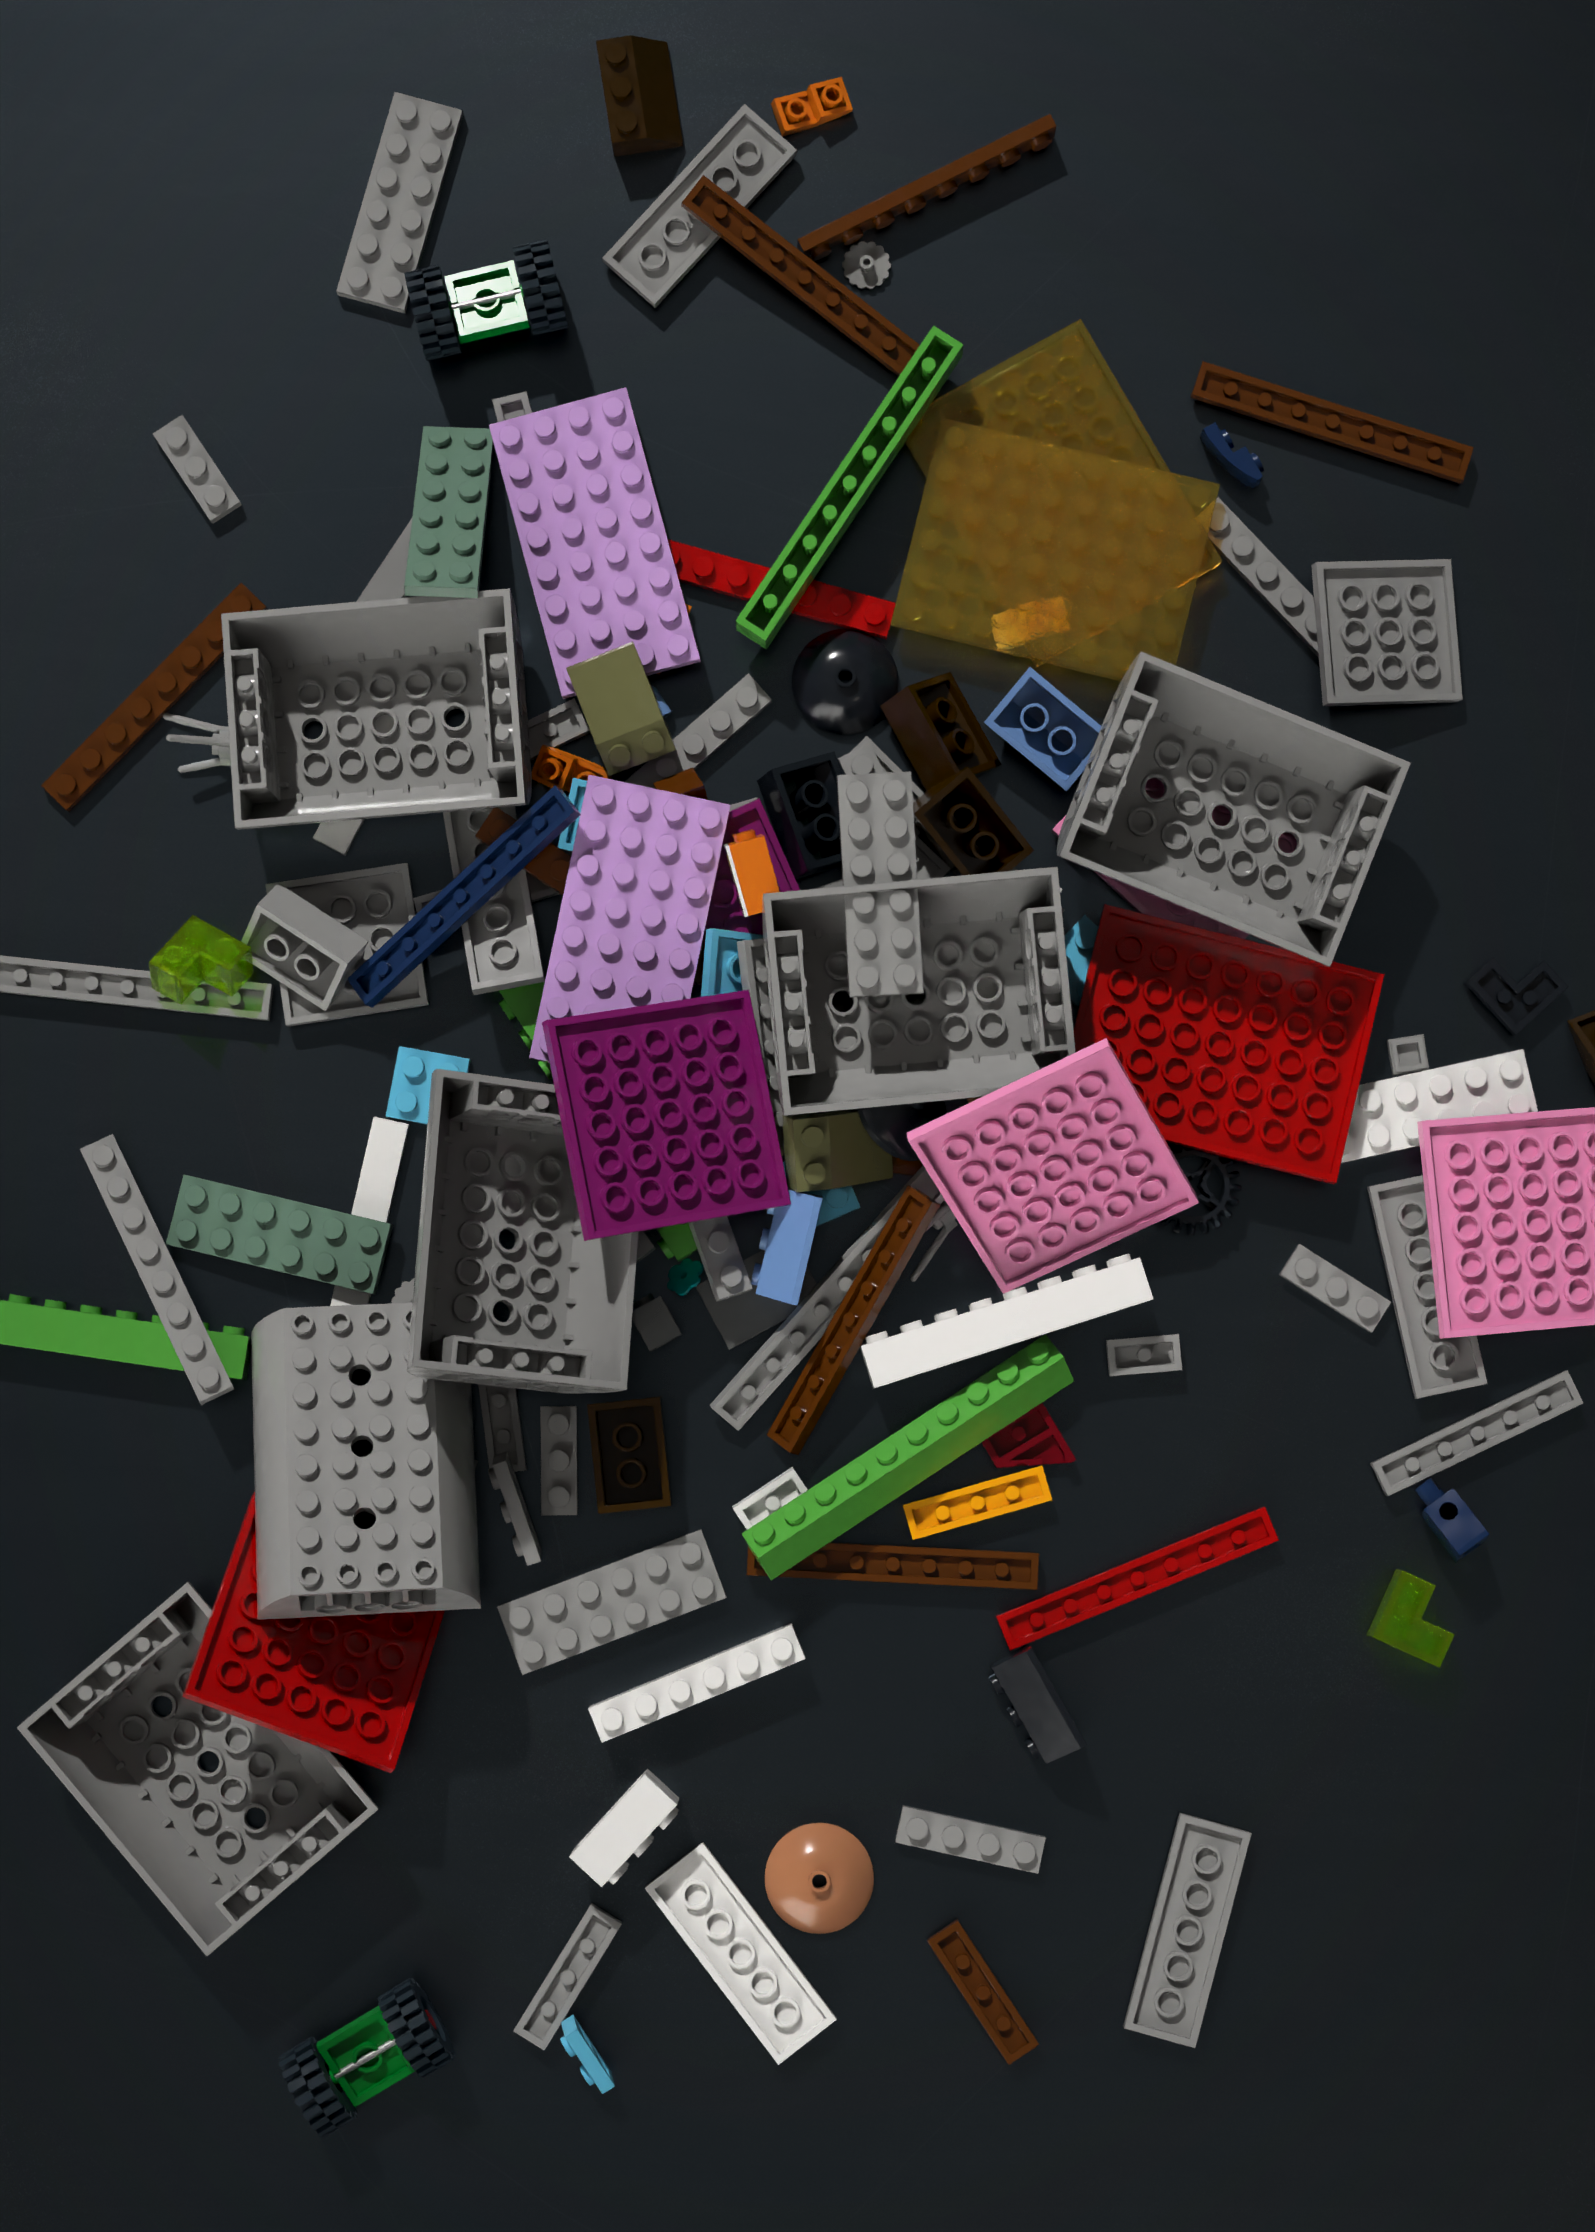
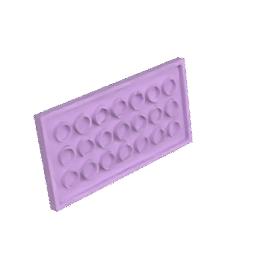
M627 388L617 389L490 424V432L562 698L576 696L566 669L567 667L632 641L647 676L701 662Z
M588 775L529 1059L550 1063L542 1022L546 1020L691 998L730 810L729 804Z

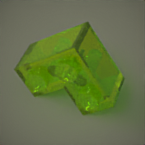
M194 915L185 922L149 961L152 989L179 1004H182L202 981L233 997L254 973L250 946Z
M1396 1569L1367 1636L1440 1668L1455 1634L1421 1619L1436 1585L1408 1572Z

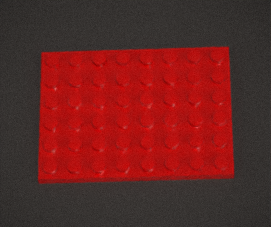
M1104 904L1073 1028L1075 1051L1078 1052L1107 1038L1167 1143L1335 1184L1338 1179L1385 974L1334 961L1328 967L1286 949Z

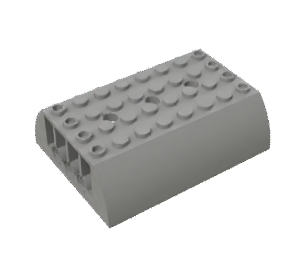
M510 588L479 591L478 598L417 596L221 614L234 822L237 830L529 805L532 793V772L523 647L516 607ZM453 709H460L465 713L464 722L457 727H451L446 724V715ZM382 715H389L394 719V726L387 733H379L375 729V722ZM312 721H318L323 725V732L316 739H308L304 735L306 725Z
M1141 651L1128 668L1113 696L1062 824L1057 843V856L1330 967L1411 763ZM1156 778L1163 783L1164 794L1161 798L1154 799L1146 793L1145 786L1149 779ZM1216 806H1224L1229 810L1231 818L1226 826L1217 825L1213 821L1212 811ZM1290 833L1295 837L1297 845L1292 853H1285L1279 848L1278 839L1281 834Z
M1058 867L763 894L764 951L777 1085L784 1116L983 1097L1076 1053ZM918 888L923 989L925 991L924 1001L920 1005H911L905 999V994L852 997L853 1006L849 1011H837L832 1004L833 996L839 991L849 993L844 895ZM982 978H991L997 984V993L994 997L986 999L979 995L977 984Z
M444 1069L434 1070L431 1076L407 1372L425 1379L554 1393H608L627 1390L638 1232L584 1241L554 1085ZM508 1157L519 1161L521 1172L518 1177H512L506 1172L505 1161ZM503 1229L511 1231L515 1236V1245L512 1249H505L499 1242V1234ZM497 1302H502L509 1308L510 1314L506 1322L498 1321L493 1315V1308Z
M412 1302L283 1308L264 1317L255 1325L251 1332L258 1620L481 1609L471 1383L425 1379L407 1372ZM357 1369H364L370 1373L371 1378L365 1385L358 1386L350 1381L351 1373ZM359 1440H367L373 1445V1450L368 1456L359 1457L352 1452L354 1443ZM360 1512H370L375 1516L376 1521L372 1527L361 1529L354 1523L356 1515Z
M187 1582L22 1722L17 1729L204 1954L208 1956L379 1808L331 1751L182 1697L212 1612V1608L191 1583ZM160 1695L168 1697L172 1702V1711L168 1716H159L153 1709V1702ZM210 1751L218 1756L219 1766L216 1771L207 1772L201 1768L200 1757L204 1752ZM257 1807L264 1811L266 1822L263 1827L253 1828L248 1824L246 1815L249 1809Z

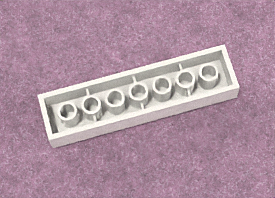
M1128 1253L1106 1261L1108 1268L1097 1271L1095 1264L1071 1272L1073 1279L1062 1282L1059 1275L1037 1283L1039 1290L1027 1293L1026 1287H1021L1003 1294L1004 1301L992 1304L990 1297L968 1305L970 1311L960 1315L957 1314L956 1309L934 1316L935 1323L923 1326L922 1321L918 1320L900 1326L901 1333L888 1337L887 1331L867 1336L865 1338L867 1344L861 1346L860 1349L873 1389L1153 1300L1141 1259L1139 1257L1131 1260Z

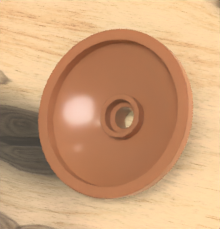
M809 1823L791 1830L776 1843L767 1860L765 1888L771 1906L786 1923L803 1932L826 1934L847 1927L862 1914L873 1891L874 1872L867 1850L852 1833L834 1824ZM818 1874L825 1876L827 1880L826 1884L820 1888L812 1883L813 1877Z

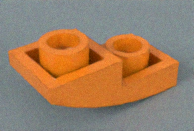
M842 77L810 84L806 91L774 98L771 103L782 137L827 123L853 110Z
M548 745L541 746L532 769L533 780L550 788L556 785L569 793L573 778L586 781L588 780V775L612 778V775H608L605 767Z

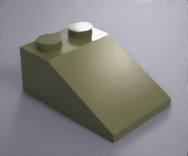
M633 641L566 668L609 776L676 750L671 732Z
M857 1109L782 1115L785 1170L788 1188L796 1192L827 1190L893 1178L892 1155L879 1147L869 1136L860 1120Z

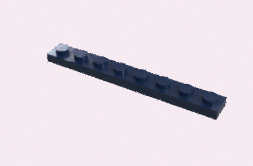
M556 785L552 787L347 978L365 1005L373 1008L581 815L561 788Z

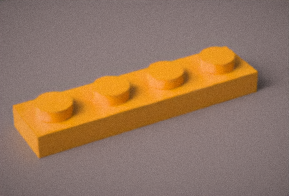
M1040 1465L903 1505L912 1540L1052 1501L1043 1466Z

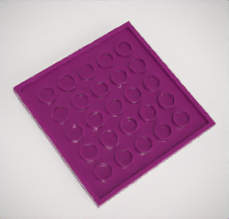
M749 990L550 1019L542 1022L584 1241L791 1204Z

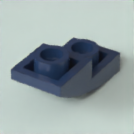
M1216 422L1202 430L1200 435L1202 443L1227 472L1251 488H1255L1260 484L1263 478L1261 473L1264 472V468L1255 453L1250 454L1246 446L1232 452L1231 449L1234 448L1231 437L1225 429L1220 431Z

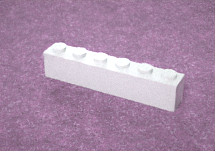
M790 1623L593 1704L588 1710L603 1743L806 1659L793 1624Z

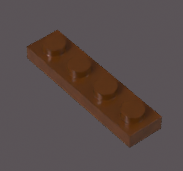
M958 1919L927 1939V1942L1008 2065L1039 2045V2042Z

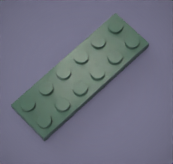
M423 426L404 583L405 596L478 598L494 451L490 429Z
M183 1174L166 1244L376 1295L393 1225Z

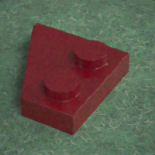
M1043 1403L1037 1405L981 1442L996 1468L1072 1463L1076 1460Z

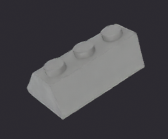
M278 883L257 904L236 954L319 1008L327 1011L346 984L347 978L351 976L357 967L369 941Z

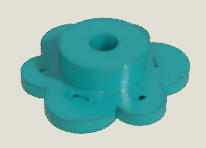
M686 1258L680 1265L673 1266L668 1272L670 1280L667 1283V1288L670 1291H675L679 1296L686 1295L690 1289L700 1283L701 1278L699 1275L703 1271V1264L700 1261H692Z

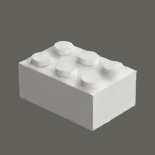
M647 1768L580 1841L569 1857L601 1887L607 1881L614 1885L630 1865L626 1860L633 1853L639 1857L653 1842L654 1836L651 1833L656 1827L659 1826L664 1830L678 1815L679 1809L676 1806L679 1797Z

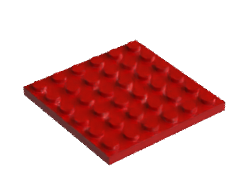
M254 1492L246 1510L182 1697L392 1773L399 1758L445 1610L258 1620Z

